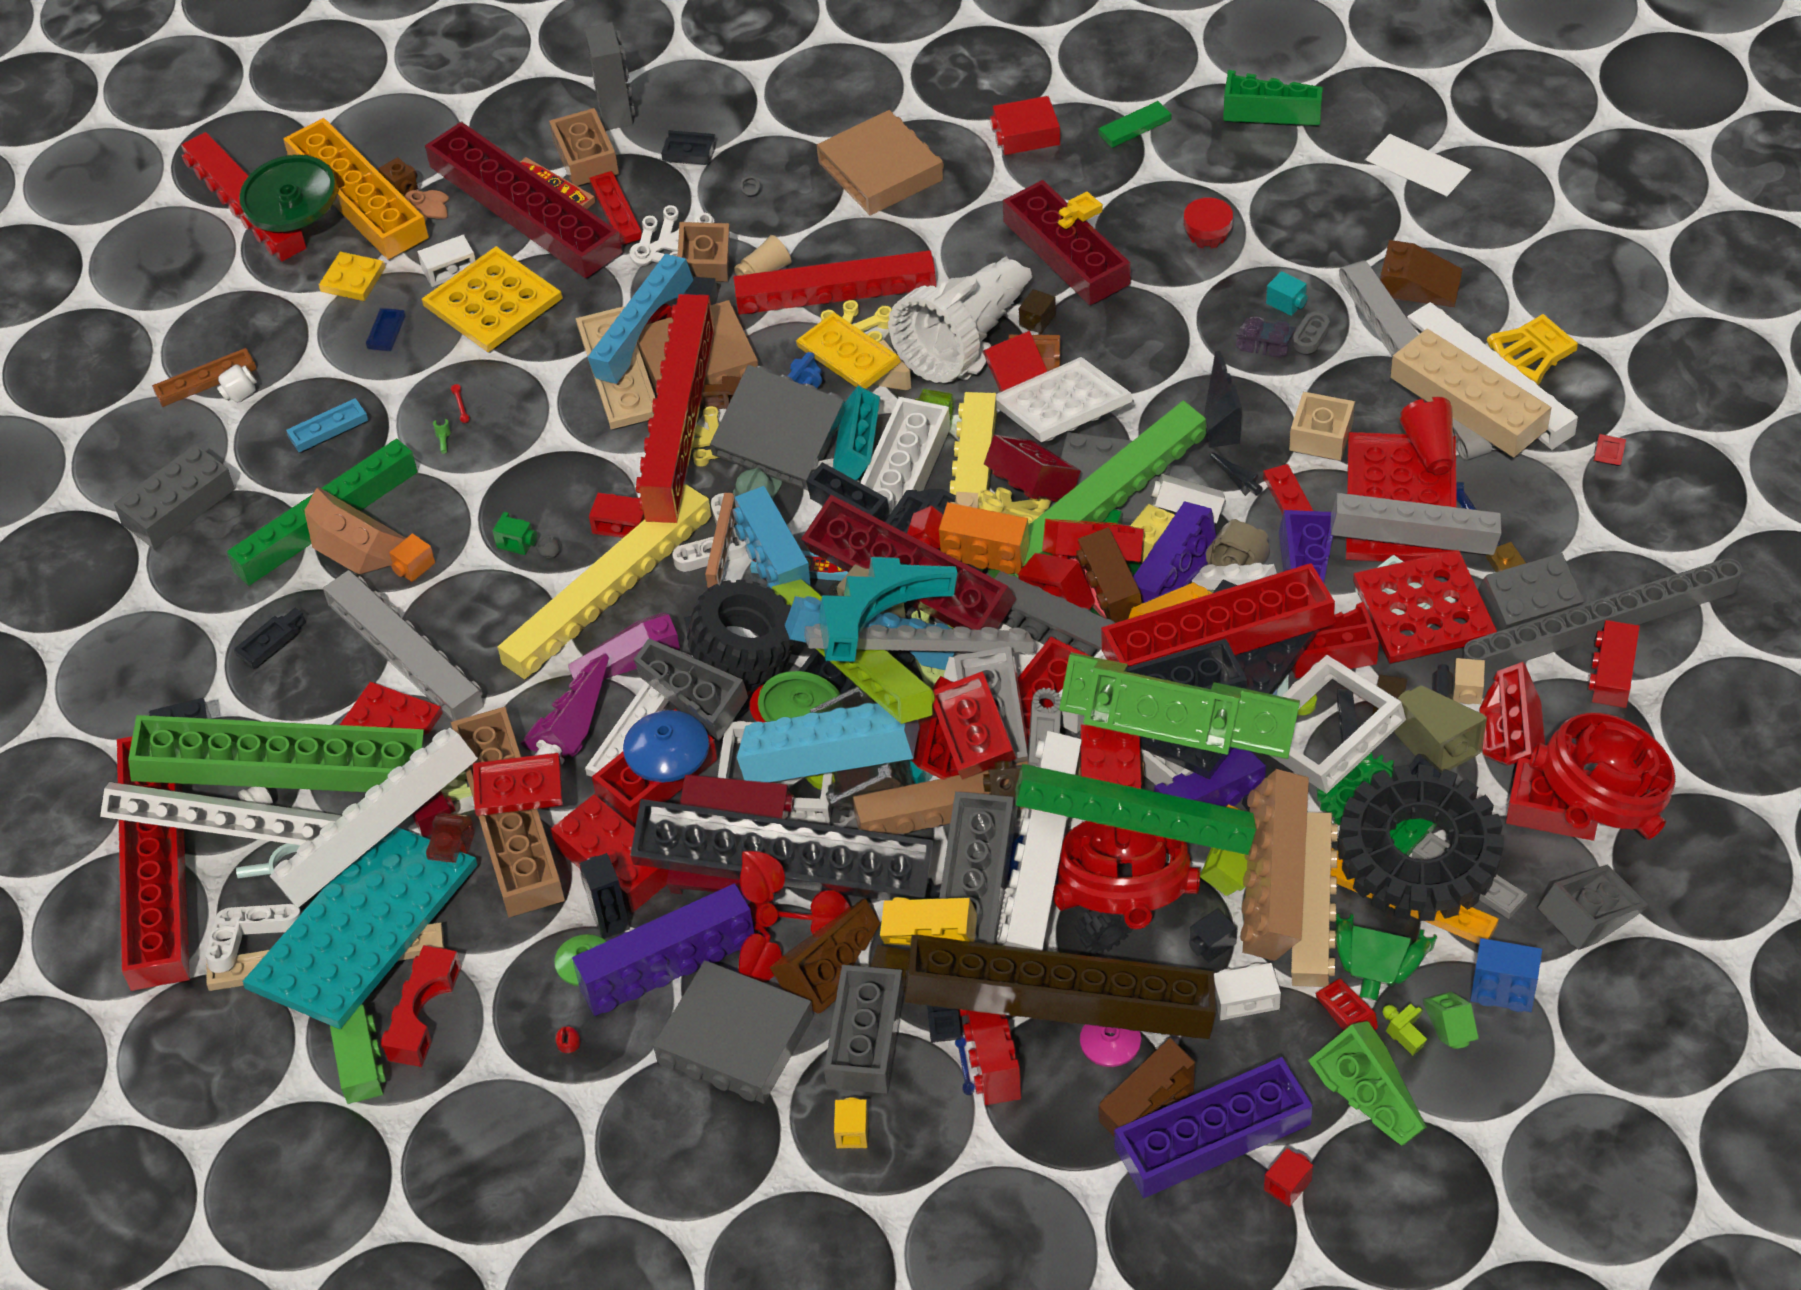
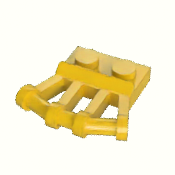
M1544 314L1517 329L1494 333L1487 338L1490 348L1537 385L1540 384L1544 374L1551 365L1556 366L1558 361L1577 351L1578 343ZM1517 341L1507 348L1503 346V343ZM1529 347L1533 349L1516 360L1513 358ZM1540 358L1544 359L1535 371L1527 368L1528 365Z

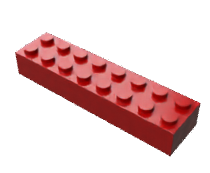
M1310 563L1101 627V649L1107 660L1128 664L1127 667L1225 638L1234 655L1334 625L1335 601L1314 566Z

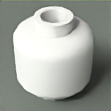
M233 365L219 375L218 379L221 385L217 389L225 400L231 398L234 402H240L255 391L254 384L257 381L246 366Z

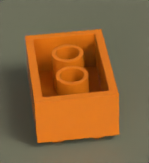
M947 502L939 528L941 552L980 569L990 568L1000 570L1006 574H1018L1024 567L1029 550L1028 518Z

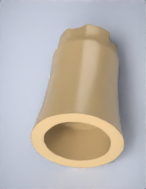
M770 235L756 250L742 259L741 263L734 267L736 275L776 271L791 264V257L784 244L774 235Z

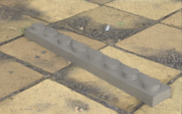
M820 624L805 626L804 638L808 648L824 649ZM872 625L870 628L864 627L859 633L857 649L980 652L1011 646L1013 652L1033 653L1034 642L1028 631L1021 628L997 630L992 627H984L982 630H970L967 627L961 626L954 629L928 626L926 629H915L907 625H902L898 628Z

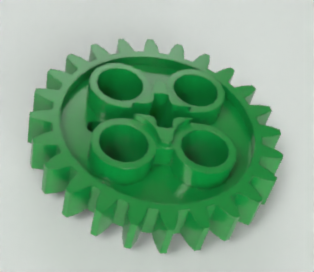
M1371 752L1327 794L1317 788V801L1320 802V811L1332 813V818L1335 817L1334 824L1339 826L1347 804L1346 802H1348L1349 797L1354 798L1355 789L1364 781L1371 784L1372 775L1383 770L1392 777L1394 760L1385 763L1383 762L1384 755L1382 754L1377 759H1373Z

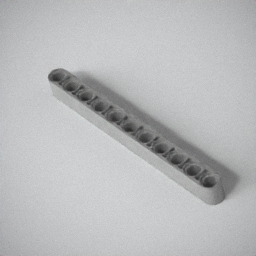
M1363 260L1340 268L1339 276L1342 285L1393 357L1395 353L1418 336L1417 332L1367 261ZM1453 418V436H1456V450L1463 460L1466 461L1492 451L1491 442Z

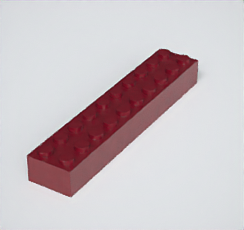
M462 121L425 145L430 168L585 279L622 253L619 231Z

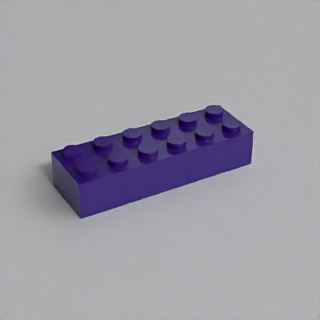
M734 883L573 956L572 961L580 991L593 1015L596 1016L609 1012L622 1003L638 999L648 991L666 986L672 980L683 975H690L701 967L704 960L716 963L733 952L741 951L746 938L754 934L751 911Z
M1280 1057L1115 1129V1150L1144 1199L1311 1125L1313 1105L1284 1059Z

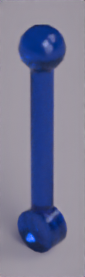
M961 1037V1040H955V1046L959 1048L964 1078L962 1091L965 1095H972L975 1087L970 1082L965 1053L967 1042L964 1037Z

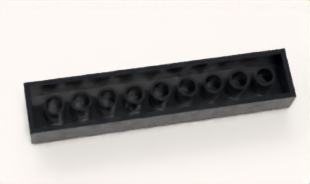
M640 799L630 856L633 865L740 880L742 852L757 851L766 853L780 862L785 874L784 886L815 891L832 890L843 895L891 901L897 897L921 900L926 899L933 853V840Z

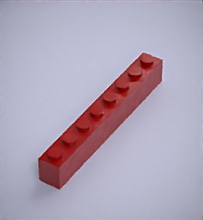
M207 132L181 144L184 152L182 159L188 168L192 167L198 179H203L211 192L215 191L221 203L229 206L233 216L239 217L247 230L251 229L256 240L259 243L263 242L270 255H275L282 262L306 249L300 229L284 232L267 231L254 226L247 220L240 205L239 195L248 175Z
M931 250L733 276L738 315L909 293L921 286L936 287L935 268Z

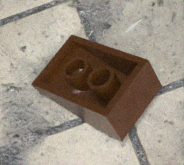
M1389 240L1380 281L1393 299L1427 304L1431 302L1434 305L1455 307L1463 269L1414 243Z

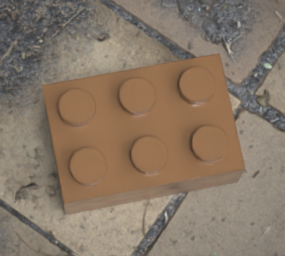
M595 108L549 121L553 143L572 184L578 186L589 183V177L612 171L614 175L619 174L615 151Z

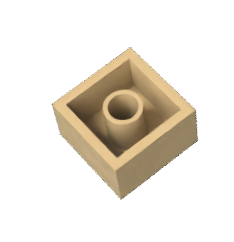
M1303 392L1291 426L1289 451L1341 461L1348 441V435L1353 425L1355 401Z

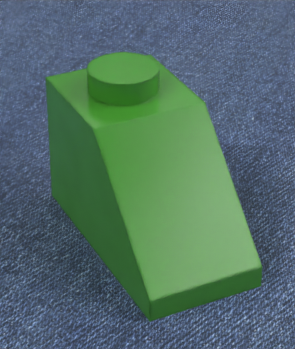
M1453 992L1423 999L1424 1007L1441 1042L1451 1048L1458 1049L1468 1046L1470 1044L1469 1041L1479 1039L1471 1003Z

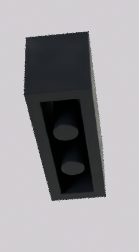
M823 462L806 480L810 499L822 506L829 496L833 495L883 522L890 515L887 497Z
M608 854L593 856L586 861L580 862L579 865L591 914L601 937L606 939L630 930L619 879Z

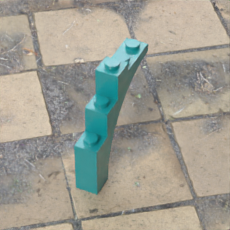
M871 557L868 577L847 576L844 596L822 595L819 623L826 661H855L858 635L864 626L878 613L894 605L914 599L954 596L957 579L956 567L900 565L899 558Z

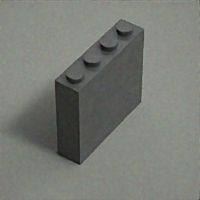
M748 365L710 443L712 455L748 469L761 468L767 476L808 491L806 480L816 470L818 462L822 461L845 413L844 400L835 393L818 391L813 385H802L794 382L792 378L786 375L778 376L770 373L764 367Z
M704 960L653 1045L656 1060L667 1069H678L685 1072L692 1079H703L712 1083L720 1090L725 1091L728 1089L738 1093L748 1101L756 1100L765 1104L814 1017L812 1002Z

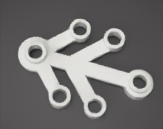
M669 205L664 208V222L659 240L651 244L652 232H655L657 229V219L653 216H646L643 219V233L640 243L633 245L630 249V259L635 265L644 267L649 265L650 262L659 263L665 254L658 252L663 249L675 251L670 255H678L679 230L671 233L673 224L678 219V209L675 206ZM672 212L674 215L670 216L667 213ZM701 213L695 218L697 223H702L701 221L714 223L713 217L708 213ZM647 223H653L654 225H653V226H648V225H646V224H647Z

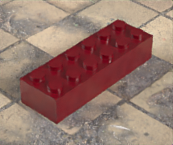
M1044 180L1004 199L1003 222L1089 305L1131 284V262L1087 221H1081L1079 218L1075 220L1072 226L1066 229L1058 224V221L1064 218L1059 214V211L1067 207L1068 203Z

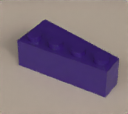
M1186 501L1183 502L1133 576L1140 591L1142 604L1188 585L1200 572V569L1208 564L1206 551L1216 537L1212 508Z
M1234 748L1210 779L1194 772L1188 776L1181 773L1174 776L1172 779L1173 783L1167 786L1163 782L1155 785L1154 792L1227 807L1228 804L1235 806L1245 795L1262 783L1265 778L1266 766L1251 751Z

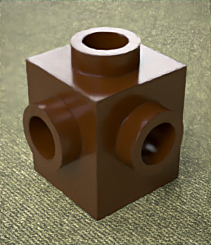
M399 157L378 168L379 173L404 197L409 191L418 189L416 178H418L417 172L411 165L408 166Z

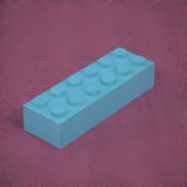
M866 703L859 707L847 709L837 708L830 712L818 714L812 712L794 718L783 717L776 721L764 723L754 722L745 726L737 760L744 780L757 782L781 781L909 760L914 757L919 724L917 720L903 724L899 723L878 703Z

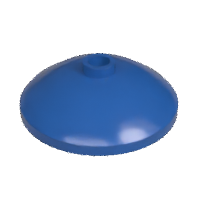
M675 710L658 711L644 716L629 729L623 743L624 757L629 768L638 776L654 782L676 781L684 778L685 775L692 774L702 765L709 750L708 734L702 723L690 714Z

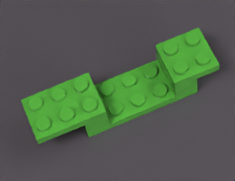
M1072 652L1069 655L1059 710L1084 715L1083 724L1227 755L1230 747L1286 759L1289 757L1300 700L1215 682L1211 689L1126 672L1128 664Z

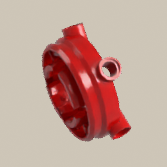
M1584 713L1566 720L1553 734L1547 745L1538 743L1535 746L1530 758L1529 767L1544 772L1553 790L1569 805L1565 818L1572 827L1585 829L1594 820L1610 827L1636 829L1647 840L1654 838L1664 828L1666 820L1661 814L1667 807L1675 788V770L1665 749L1640 727L1613 715ZM1572 738H1575V744L1572 743ZM1597 763L1598 765L1590 776L1583 772L1586 764Z
M1084 821L1074 827L1062 841L1057 868L1059 884L1054 885L1053 890L1054 902L1061 911L1080 905L1097 912L1123 914L1125 922L1130 928L1142 929L1150 923L1152 910L1172 903L1183 893L1198 894L1200 869L1190 867L1187 843L1184 841L1090 821ZM1166 853L1171 855L1170 864L1165 867ZM1117 864H1132V877L1117 878Z

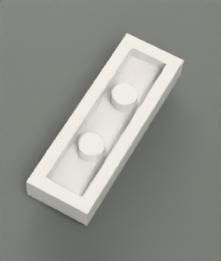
M1210 564L1200 569L1192 583L1194 582L1199 586L1205 587L1207 590H1215L1223 579L1233 584L1241 585L1277 574L1274 564H1230L1228 566Z

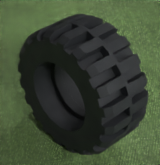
M727 580L721 582L720 586L715 584L702 592L698 597V601L695 602L687 631L689 650L694 654L693 657L738 677L743 682H746L747 685L756 684L758 680L761 683L771 679V677L780 674L789 662L795 640L789 638L785 623L791 606L790 604L786 605L787 601L781 595L777 596L773 589L768 586L764 588L760 586V583L754 581L746 583L745 580H736V582ZM726 627H742L754 632L759 637H743L731 632Z

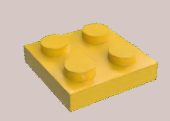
M339 252L319 283L320 291L365 301L385 270V263L378 259Z

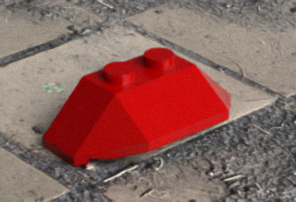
M1524 662L1497 671L1494 677L1495 682L1488 690L1479 709V712L1487 718L1482 747L1483 755L1488 759L1507 766L1517 763L1519 757L1531 758L1533 750L1538 743L1545 745L1541 700Z
M940 676L932 690L953 682ZM932 703V716L918 719L919 730L913 759L910 760L918 768L945 780L960 774Z

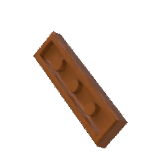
M244 348L152 385V388L161 406L164 407L219 385V375L233 365L246 366L250 372L256 370V366L248 350Z

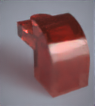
M439 812L432 822L434 831L426 850L427 859L456 863L459 852L468 854L475 834L470 816Z

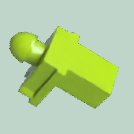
M1409 1004L1399 1013L1396 1007L1392 1005L1385 1006L1383 1008V1016L1386 1020H1390L1386 1032L1413 1056L1427 1041L1412 1025L1421 1016L1423 1009L1421 1007L1416 1009L1412 1004Z

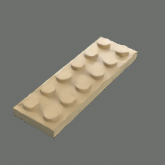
M624 306L576 318L587 357L625 308ZM636 343L630 367L617 384L596 379L594 376L610 429L647 421L654 416L652 402L655 395Z

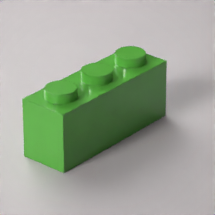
M360 1005L341 1029L330 1025L341 1089L347 1104L383 1095L381 1083L386 1082L383 1065H377L376 1058L381 1057L379 1043L377 1039L373 1040L372 1033L377 1032L373 1015L367 1016L364 1005Z

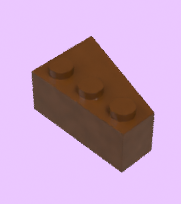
M1109 527L1079 538V550L1076 551V556L1081 567H1086L1087 580L1090 587L1096 591L1097 601L1101 610L1104 611L1107 619H1111L1115 623L1127 620L1131 609L1142 604L1141 595Z
M1169 1038L1121 1085L1102 1099L1100 1105H1098L1099 1122L1115 1138V1129L1194 1095L1195 1062Z

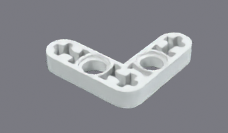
M724 493L715 495L711 500V509L716 526ZM735 527L732 531L726 561L740 558L747 554L746 542L739 540ZM714 537L677 547L673 552L676 569L686 572L706 567L710 555L704 552L706 549L712 548ZM737 537L739 546H735L732 538Z
M294 904L232 907L221 910L216 915L206 950L209 970L221 973L230 970L234 966L241 938L244 934L286 932L301 915L300 908H297ZM265 918L260 921H254L256 919ZM231 938V939H229V940H227V941H222V942H221V940H223V939Z

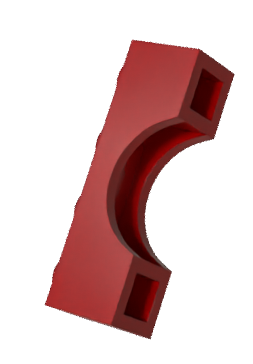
M423 945L419 956H415L410 979L404 982L401 1001L393 1009L390 1028L382 1036L381 1046L384 1048L388 1061L417 1067L423 1066L432 1040L427 1026L418 1020L419 1013L422 1007L433 997L453 991L462 968L457 951Z

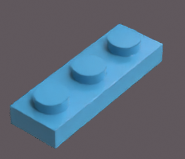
M354 398L289 428L286 432L297 451L301 452L368 421L364 409L357 399Z

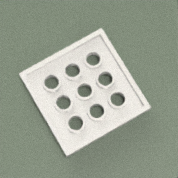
M1082 357L996 394L997 408L1040 442L1050 441L1063 432L1075 430L1081 424L1097 420L1102 415L1119 410L1124 405L1133 402L1131 392Z

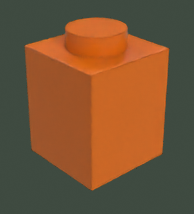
M413 533L389 552L393 571L398 576H404L411 582L435 564L431 546Z

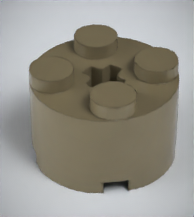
M1232 519L1223 526L1206 551L1208 565L1212 563L1215 566H1228L1230 564L1251 565L1254 563H1261L1263 565L1268 559L1270 552L1267 542L1268 535L1262 529H1256L1252 525Z

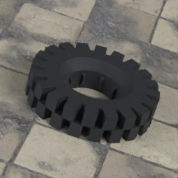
M1419 764L1416 775L1411 774L1409 765L1394 767L1392 777L1383 770L1372 775L1371 784L1364 781L1355 789L1354 798L1349 797L1344 808L1338 836V857L1343 859L1342 870L1346 879L1355 878L1353 889L1362 898L1370 893L1373 894L1371 905L1385 912L1390 904L1396 906L1394 916L1408 920L1411 910L1418 911L1419 921H1435L1437 911H1441L1444 919L1459 915L1461 905L1467 910L1479 902L1480 895L1485 896L1493 884L1504 848V835H1501L1503 825L1499 814L1492 815L1494 804L1487 795L1476 798L1479 787L1468 779L1460 786L1456 785L1458 774L1447 769H1443L1440 778L1433 777L1434 766ZM1425 819L1439 825L1448 834L1447 838L1451 840L1452 848H1447L1445 855L1436 859H1414L1402 853L1394 845L1395 841L1390 837V831L1395 830L1397 824L1402 821Z

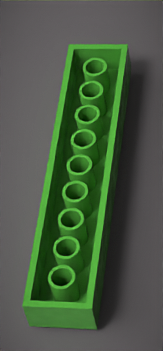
M136 715L128 761L131 781L367 792L373 786L380 785L387 780L388 774L393 769L399 766L402 767L410 761V757L415 751L424 748V729Z

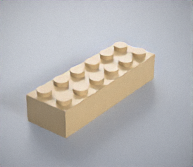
M1428 328L1393 355L1391 378L1427 402L1433 401L1432 397L1448 399L1451 402L1453 418L1512 457L1517 456L1548 429L1551 406Z

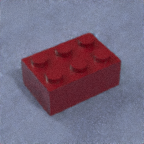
M1000 435L993 436L984 461V465L993 470V475L1009 480L1008 484L1012 487L1023 489L1024 495L1033 499H1039L1042 496L1058 502L1059 499L1075 488L1081 472L1080 469L1033 440Z

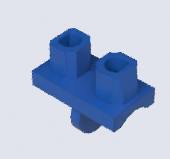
M807 352L802 359H795L791 363V372L788 377L799 384H810L818 388L822 383V377L820 376L822 370L815 363L814 353Z

